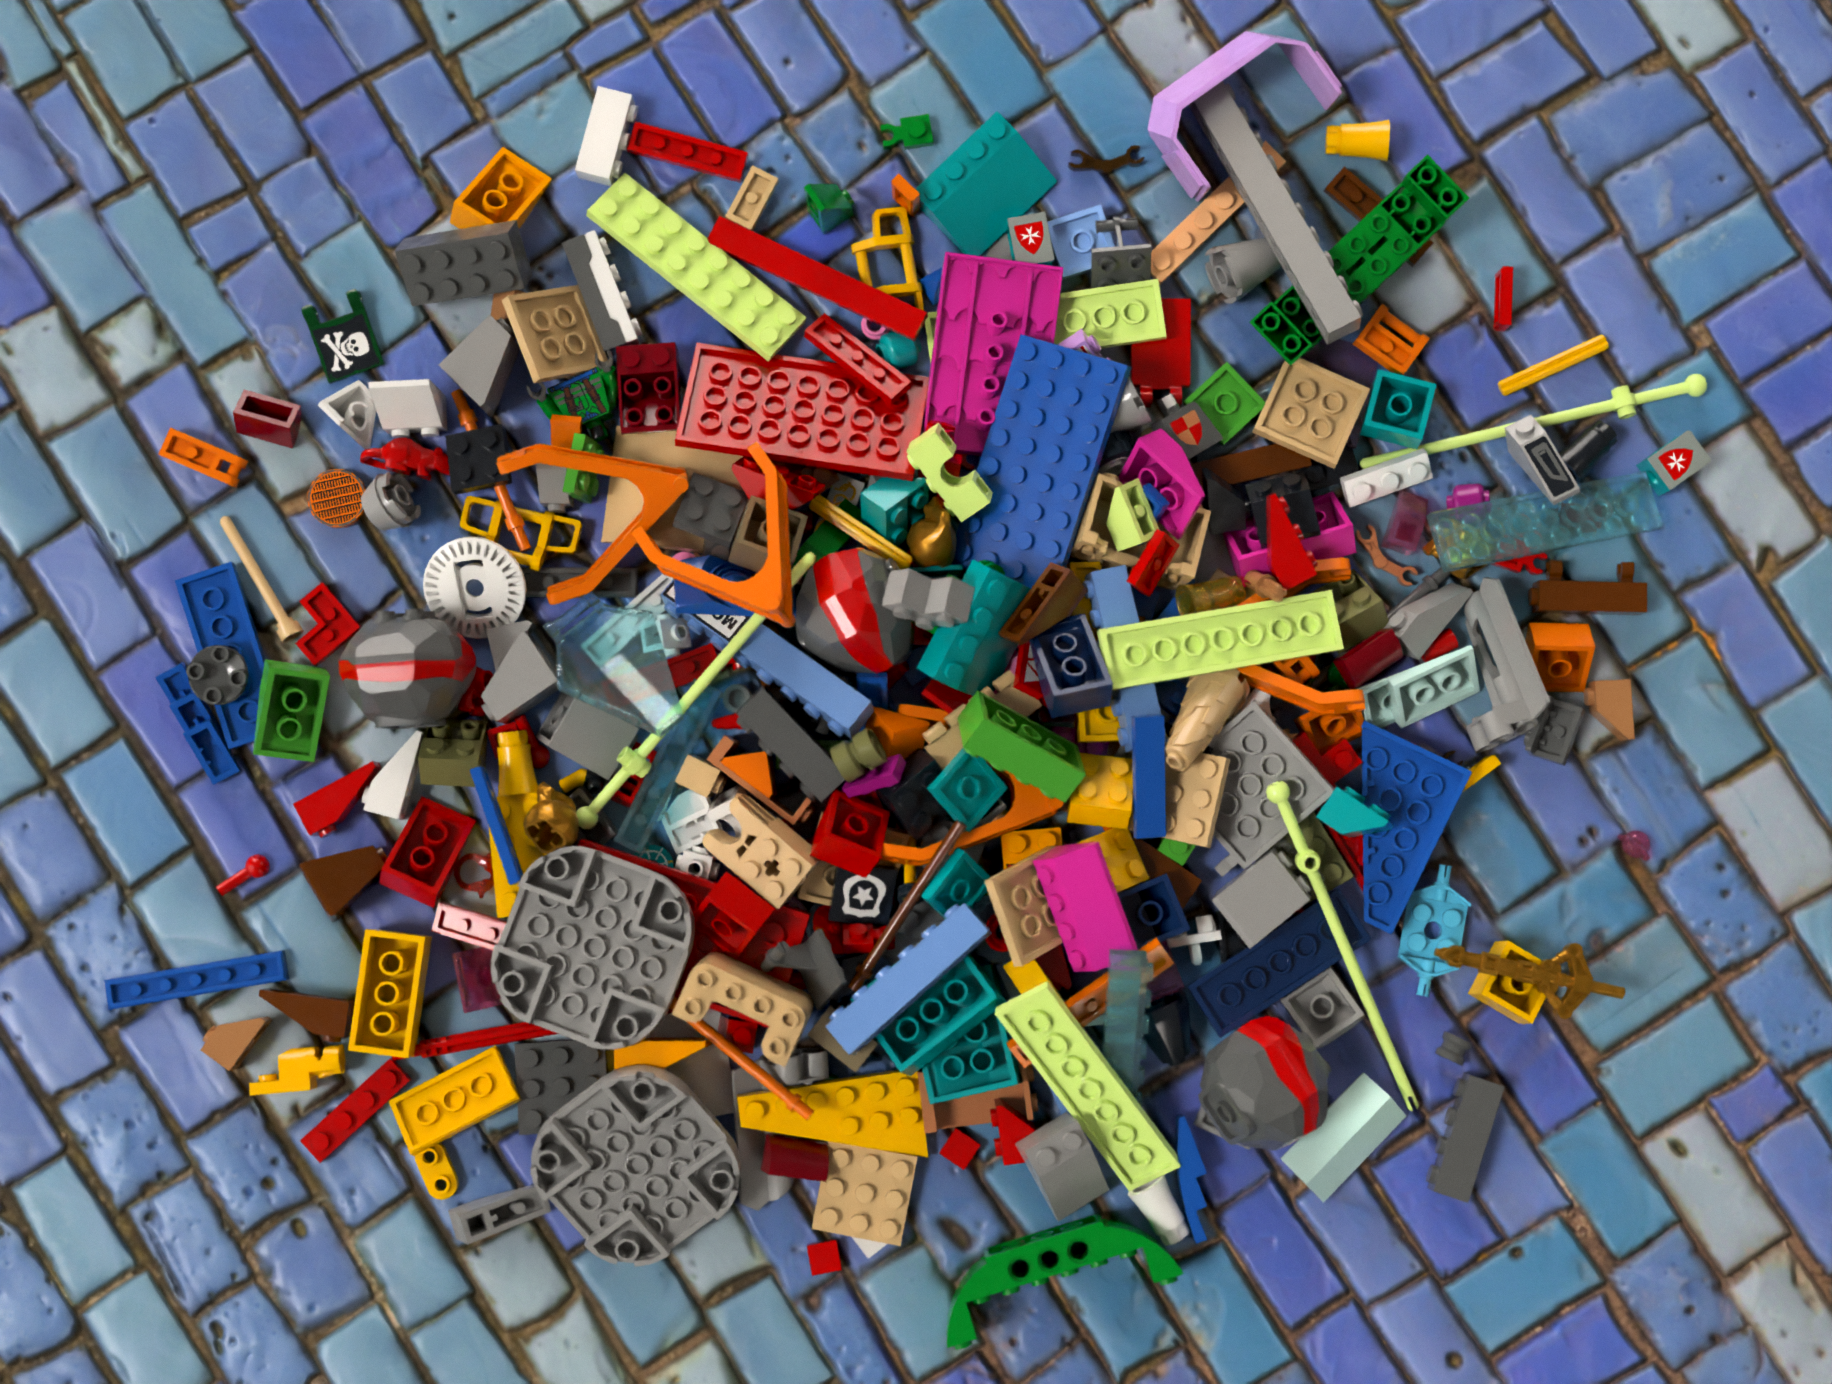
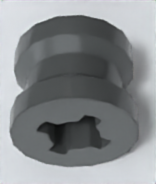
M1444 1031L1442 1035L1443 1043L1440 1047L1436 1048L1435 1054L1463 1066L1465 1062L1464 1054L1467 1050H1470L1472 1043Z

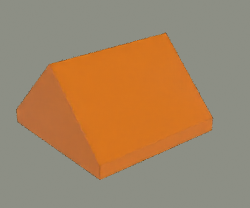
M1308 711L1295 718L1294 722L1298 730L1306 733L1321 754L1342 737L1351 742L1362 736L1364 718L1361 711L1331 715H1319Z
M873 706L874 712L868 718L866 728L869 727L878 737L887 758L901 754L903 759H905L918 748L923 750L925 739L922 734L928 730L930 722Z
M763 751L724 757L721 760L723 765L767 798H775L777 795L772 755L769 756Z

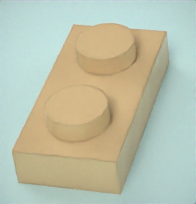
M752 165L725 218L753 231L778 185L779 179Z

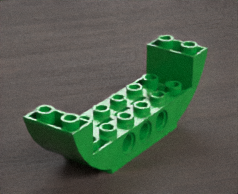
M1426 155L1405 175L1403 181L1328 251L1334 263L1333 270L1337 276L1341 275L1348 286L1347 293L1352 301L1356 300L1359 305L1402 267L1469 199L1429 155ZM1293 285L1274 303L1271 301L1249 322L1290 366L1324 339Z
M1099 1213L983 1249L984 1255L970 1267L959 1282L952 1297L947 1315V1348L954 1346L955 1350L971 1346L973 1344L972 1340L977 1339L976 1327L968 1304L970 1301L977 1305L991 1300L990 1295L1002 1292L1003 1296L1020 1291L1019 1286L1031 1283L1032 1286H1039L1050 1281L1049 1277L1061 1274V1277L1071 1276L1079 1272V1267L1090 1264L1091 1268L1100 1267L1108 1263V1258L1119 1255L1120 1259L1132 1257L1138 1254L1137 1249L1140 1248L1148 1273L1154 1283L1160 1282V1285L1174 1283L1178 1281L1177 1276L1183 1275V1271L1167 1249L1150 1234L1121 1221L1102 1219ZM1077 1241L1085 1243L1084 1248L1078 1252L1070 1250L1072 1244ZM1051 1250L1056 1253L1052 1260L1045 1261L1041 1259L1042 1254L1046 1251ZM1017 1260L1027 1262L1026 1266L1020 1270L1014 1269L1012 1264Z

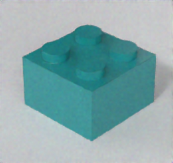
M1378 369L1372 383L1359 435L1418 449L1423 440L1437 384Z

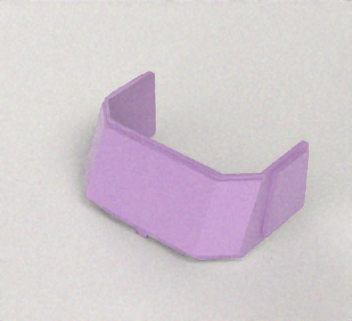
M1245 31L1154 96L1147 129L1149 136L1162 152V159L1191 199L1195 198L1199 202L1211 186L1177 139L1182 109L1270 46L1277 43L1322 107L1328 110L1342 94L1340 89L1342 84L1318 51L1314 52L1309 44L1304 41Z

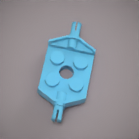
M1439 864L1437 882H1434L1433 885L1414 890L1406 906L1397 957L1420 977L1416 995L1429 997L1431 981L1434 977L1460 969L1449 966L1444 960L1434 956L1435 948H1448L1452 945L1461 946L1468 907H1471L1470 902L1450 887L1449 879L1452 866ZM1433 921L1439 926L1440 932L1436 938L1429 939L1424 933V928L1427 923Z

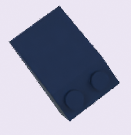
M1085 613L1066 617L1029 640L1042 694L1051 718L1110 706L1113 682Z

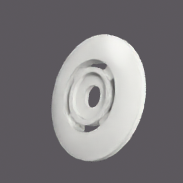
M462 537L452 540L434 553L424 573V595L430 611H434L435 617H438V620L447 622L464 637L475 639L488 638L486 630L514 623L524 608L527 593L524 573L515 557L503 546L492 540L481 537ZM481 560L483 563H470L461 568L457 565L461 561ZM477 579L483 584L484 591L481 595L474 596L468 592L467 583L469 580ZM489 606L492 609V612L486 614H472L467 612L468 609L471 611H482L487 609Z

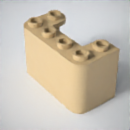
M1099 473L1095 478L1070 556L1083 562H1100L1101 567L1104 569L1126 565L1129 576L1132 568L1137 564L1144 552L1148 541L1140 546L1136 545L1117 552L1106 522L1114 490L1123 484L1114 474ZM1201 504L1184 535L1179 540L1162 524L1157 523L1159 529L1167 533L1180 546L1156 586L1178 590L1195 578L1211 511L1204 509Z
M711 952L691 971L672 1015L687 1022H698L704 1018L712 1002H719L768 1025V1030L761 1045L762 1052L770 1061L785 1067L793 1055L813 1012L814 1003L808 993L735 960L726 954Z

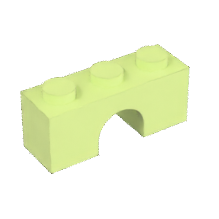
M937 423L910 442L907 449V458L916 470L920 469L925 475L926 483L931 491L940 494L949 514L953 517L957 516L963 522L991 502L993 492L976 470L963 477H955L947 472L944 462L954 456L957 446L943 427Z

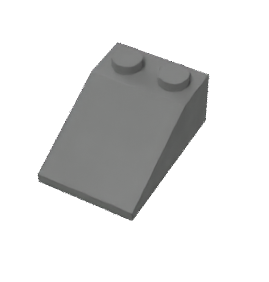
M1067 1112L1015 1143L1058 1222L1109 1190L1088 1139L1077 1119Z

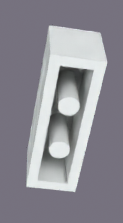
M600 86L597 87L575 167L578 178L608 186L613 185L615 178H620L623 162L620 161L622 150L627 151L630 140V133H627L630 122H635L638 113V106L635 105L632 94Z

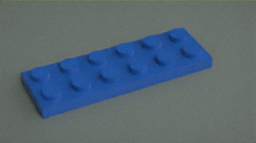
M228 562L175 580V584L197 652L209 646L224 645L236 650L247 664L249 677L244 692L230 703L215 705L228 749L233 750L254 743L265 656L235 563Z

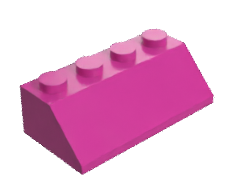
M1334 492L1313 497L1321 535L1301 540L1305 551L1310 550L1316 560L1343 558L1344 556L1357 553L1353 524ZM1251 517L1246 518L1247 529L1222 533L1233 569L1242 587H1247L1244 582L1249 581L1244 580V577L1250 570H1257L1263 575L1269 574L1273 576L1267 565V548H1261Z
M1099 842L1056 846L1032 860L1074 972L1097 971L1140 955Z

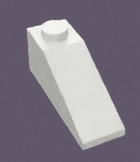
M416 731L375 776L370 786H366L362 796V803L365 804L363 810L395 819H405L419 768L418 754L424 732Z

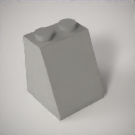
M491 315L476 327L439 364L446 374L490 418L496 412L520 350L519 345L515 341L516 336L513 329L502 318L496 321Z
M525 630L518 635L481 695L485 702L481 707L491 721L494 719L495 722L503 724L511 723L514 721V718L526 713L566 686L533 635Z
M564 686L535 737L548 747L603 778L610 780L611 776H615L622 767V764L617 761L619 753L626 746L632 748L638 738L636 733L639 728Z
M1275 847L1217 890L1212 899V902L1249 949L1305 905L1312 896L1309 892L1312 887L1303 875L1297 876L1290 868L1293 863L1284 851L1278 852Z

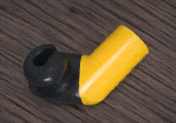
M582 768L560 779L559 784L565 793L584 785L591 794H599L603 790L604 780L600 775Z

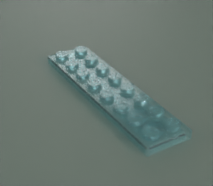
M1646 471L1578 484L1580 493L1555 505L1548 500L1542 491L1429 513L1426 517L1443 573L1655 531L1662 528L1663 524Z

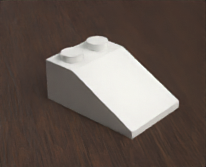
M430 379L368 382L369 391L382 429L388 434H392V438H408L410 433H421V436L434 437L439 436L440 431H447L446 396Z

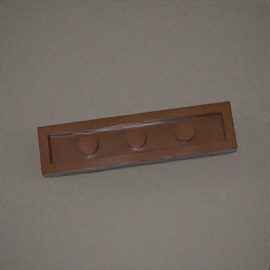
M1345 167L1341 169L1324 189V192L1359 222L1383 200ZM1429 239L1407 263L1413 267L1434 242Z

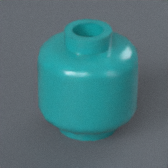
M895 332L882 335L879 339V344H876V354L897 370L916 364L918 353L922 351L918 336L915 341H912Z

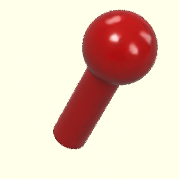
M525 714L514 718L519 731H527V744H530L533 767L537 769L545 767L550 761L548 749L539 745Z
M260 854L249 857L245 868L216 886L221 896L223 897L251 877L261 878L265 876L270 869L268 859Z

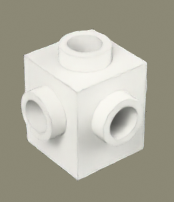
M668 613L656 616L657 620L641 624L645 654L662 653L663 658L681 655V649L692 647L690 631L687 626L688 621L683 618L676 619Z
M693 845L692 849L684 850L683 855L678 854L675 869L711 881L717 880L720 863L716 862L714 855L710 854L704 846ZM695 863L700 866V872L695 870Z

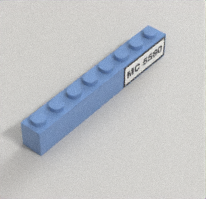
M674 579L660 594L665 603L664 609L676 619L681 616L688 621L687 626L698 635L706 634L711 638L709 641L720 651L727 646L751 618V616L675 613ZM763 624L756 629L733 656V659L742 667L747 669L750 666L756 670V675L767 685L774 683L781 688L780 693L789 701L794 702L798 700L805 705L803 709L815 719L821 717L827 721L829 729L838 736L845 734L852 739V736L860 730L874 712L872 702Z

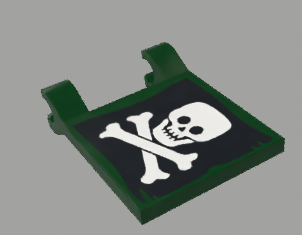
M356 289L346 292L353 312L320 323L317 309L314 306L306 305L301 308L329 384L385 365L365 309L362 295Z

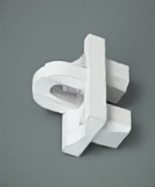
M1212 915L1195 917L1197 933L1187 935L1184 932L1165 940V947L1173 948L1188 945L1191 963L1194 966L1201 965L1200 943L1222 939L1221 930H1216Z

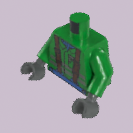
M607 350L608 361H600L596 353L595 364L597 367L547 388L549 394H546V387L543 382H539L541 389L538 392H532L528 385L526 388L529 395L533 399H537V404L549 420L552 414L582 417V431L587 429L590 438L596 442L604 440L609 436L603 422L614 417L613 410L618 406L619 400L618 376L614 366H612L613 354L610 350Z

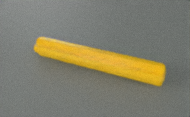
M1599 335L1501 380L1498 383V388L1503 396H1507L1609 348V344L1604 335Z
M819 494L811 500L809 508L879 556L886 559L892 558L900 570L910 567L913 557L822 495Z

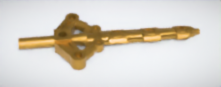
M1577 943L1566 944L1562 951L1555 954V957L1542 960L1540 965L1519 959L1517 961L1504 959L1500 955L1483 951L1481 954L1466 952L1464 947L1456 945L1448 948H1435L1434 956H1438L1452 967L1461 968L1464 965L1478 969L1479 973L1493 976L1499 974L1514 978L1515 981L1537 984V991L1547 997L1548 1003L1553 1008L1552 1013L1558 1019L1570 1018L1575 1009L1590 993L1623 999L1625 996L1624 987L1593 981L1583 955V948ZM1566 961L1569 966V975L1561 972L1560 964ZM1559 987H1567L1566 993L1560 999L1555 993Z

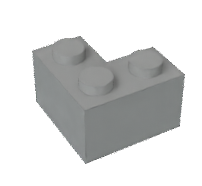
M910 568L890 571L882 606L893 611L892 614L898 618L915 621V625L921 629L933 630L936 626L953 627L954 624L967 623L975 587L954 577L932 580Z

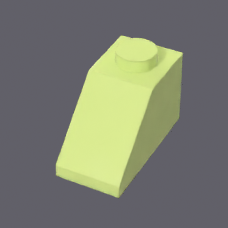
M1139 478L1125 483L1114 490L1106 525L1117 552L1150 540L1157 529L1160 530Z

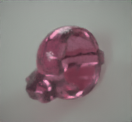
M1633 830L1627 834H1619L1617 836L1622 842V848L1627 855L1632 858H1642L1645 862L1650 859L1648 851L1651 843L1645 833Z

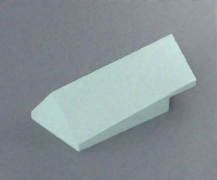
M1471 645L1358 688L1363 690L1365 698V710L1361 711L1364 720L1379 728L1396 722L1402 729L1480 692L1473 647Z
M1363 1072L1327 1108V1116L1323 1125L1299 1139L1280 1159L1324 1203L1401 1123L1406 1115L1396 1102Z

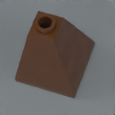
M371 845L305 861L299 864L303 876L333 923L377 879L388 857L381 846L375 849Z

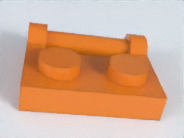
M1382 303L1353 342V345L1388 371L1404 375L1430 337L1424 333L1420 335L1388 311L1390 308ZM1382 321L1387 326L1396 331L1398 334L1407 339L1409 342L1414 344L1413 347L1409 346L1407 343L1402 341L1400 338L1391 333L1385 327L1380 325L1379 322Z

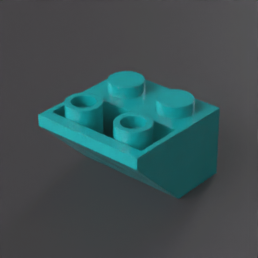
M914 477L913 481L881 478L860 493L861 522L894 545H901L907 538L912 524L925 519L923 509L924 505L929 503V487L926 483V478Z
M1348 786L1344 791L1336 787L1316 816L1348 838L1391 830L1394 826L1393 823L1388 821L1391 816L1373 803L1370 808L1363 804L1366 798Z

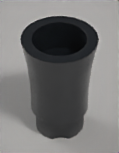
M1598 420L1558 452L1579 487L1593 468L1618 441L1617 434L1611 426Z

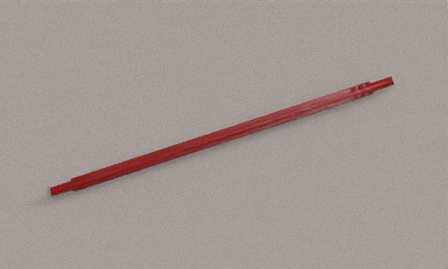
M800 972L792 973L789 984L801 990L807 989ZM669 1009L667 1014L673 1013V1011ZM521 1022L421 1040L420 1044L415 1046L413 1057L422 1056V1058H428L558 1033L534 1024ZM391 1056L393 1061L406 1059L402 1057Z

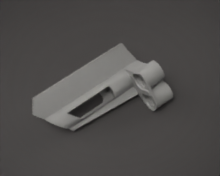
M1491 577L1483 578L1479 591L1474 592L1468 598L1464 607V614L1467 619L1465 624L1493 706V711L1472 718V723L1466 726L1476 753L1492 749L1518 735L1531 731L1538 724L1537 717L1551 702L1501 581ZM1478 622L1497 666H1494L1477 626Z
M796 1048L785 1067L770 1061L764 1054L760 1059L754 1061L785 1087L800 1085V1083L811 1085L812 1081L829 1079L828 1052L825 1048ZM740 1066L731 1070L736 1145L741 1158L739 1197L740 1204L759 1211L768 1201H775L782 1197L790 1189L795 1178L768 1175L761 1170L766 1134L775 1133L741 1127L736 1095L769 1089ZM786 1134V1136L798 1137V1138H799V1136H793V1135H787V1134Z

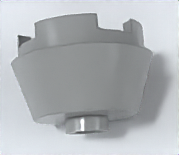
M390 472L378 474L361 496V503L365 514L373 525L380 530L409 527L413 520L420 516L421 512L420 505L414 506L413 499L410 496V493L414 491L412 486L399 473L395 476H392Z

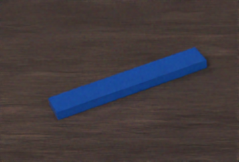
M285 950L108 979L104 980L108 1010L285 981L289 980Z

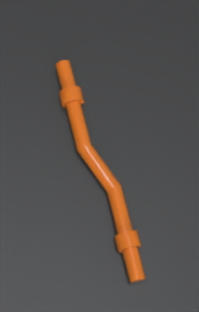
M462 389L451 392L459 412L457 417L461 427H465L466 431L478 429L476 425L478 419L474 410L469 408ZM506 485L494 487L507 518L504 521L508 531L513 533L520 552L530 550L531 545L523 528L525 523L521 514H517Z

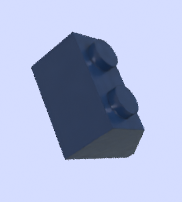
M1167 873L1117 893L1138 950L1155 938L1162 942L1191 930Z

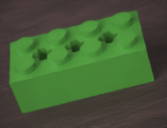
M977 690L957 718L963 748L968 754L976 758L980 756L986 759L995 769L1008 771L1025 785L1032 784L1050 799L1057 798L1066 802L1086 776L1078 745Z

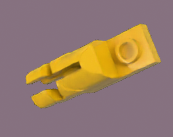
M342 1044L325 1046L323 1055L318 1046L287 1050L278 1056L279 1079H277V1074L259 1075V1081L249 1083L250 1095L307 1091L317 1088V1076L319 1080L345 1072L344 1046Z

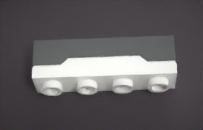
M593 230L585 235L583 234L562 242L606 356L608 357L607 350H610L615 355L616 346L640 345L637 336L642 335V331L637 319H630L627 309L632 306L626 291L620 292L616 282L621 281L616 265H609L606 255L611 252L605 237L599 238L596 231Z

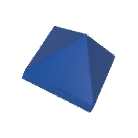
M942 267L918 280L921 282L922 288L932 306L938 304Z

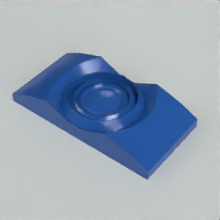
M712 555L680 560L730 582L745 581L758 573ZM674 579L675 613L752 616L754 614L749 610ZM794 585L792 588L793 615L796 619V596Z

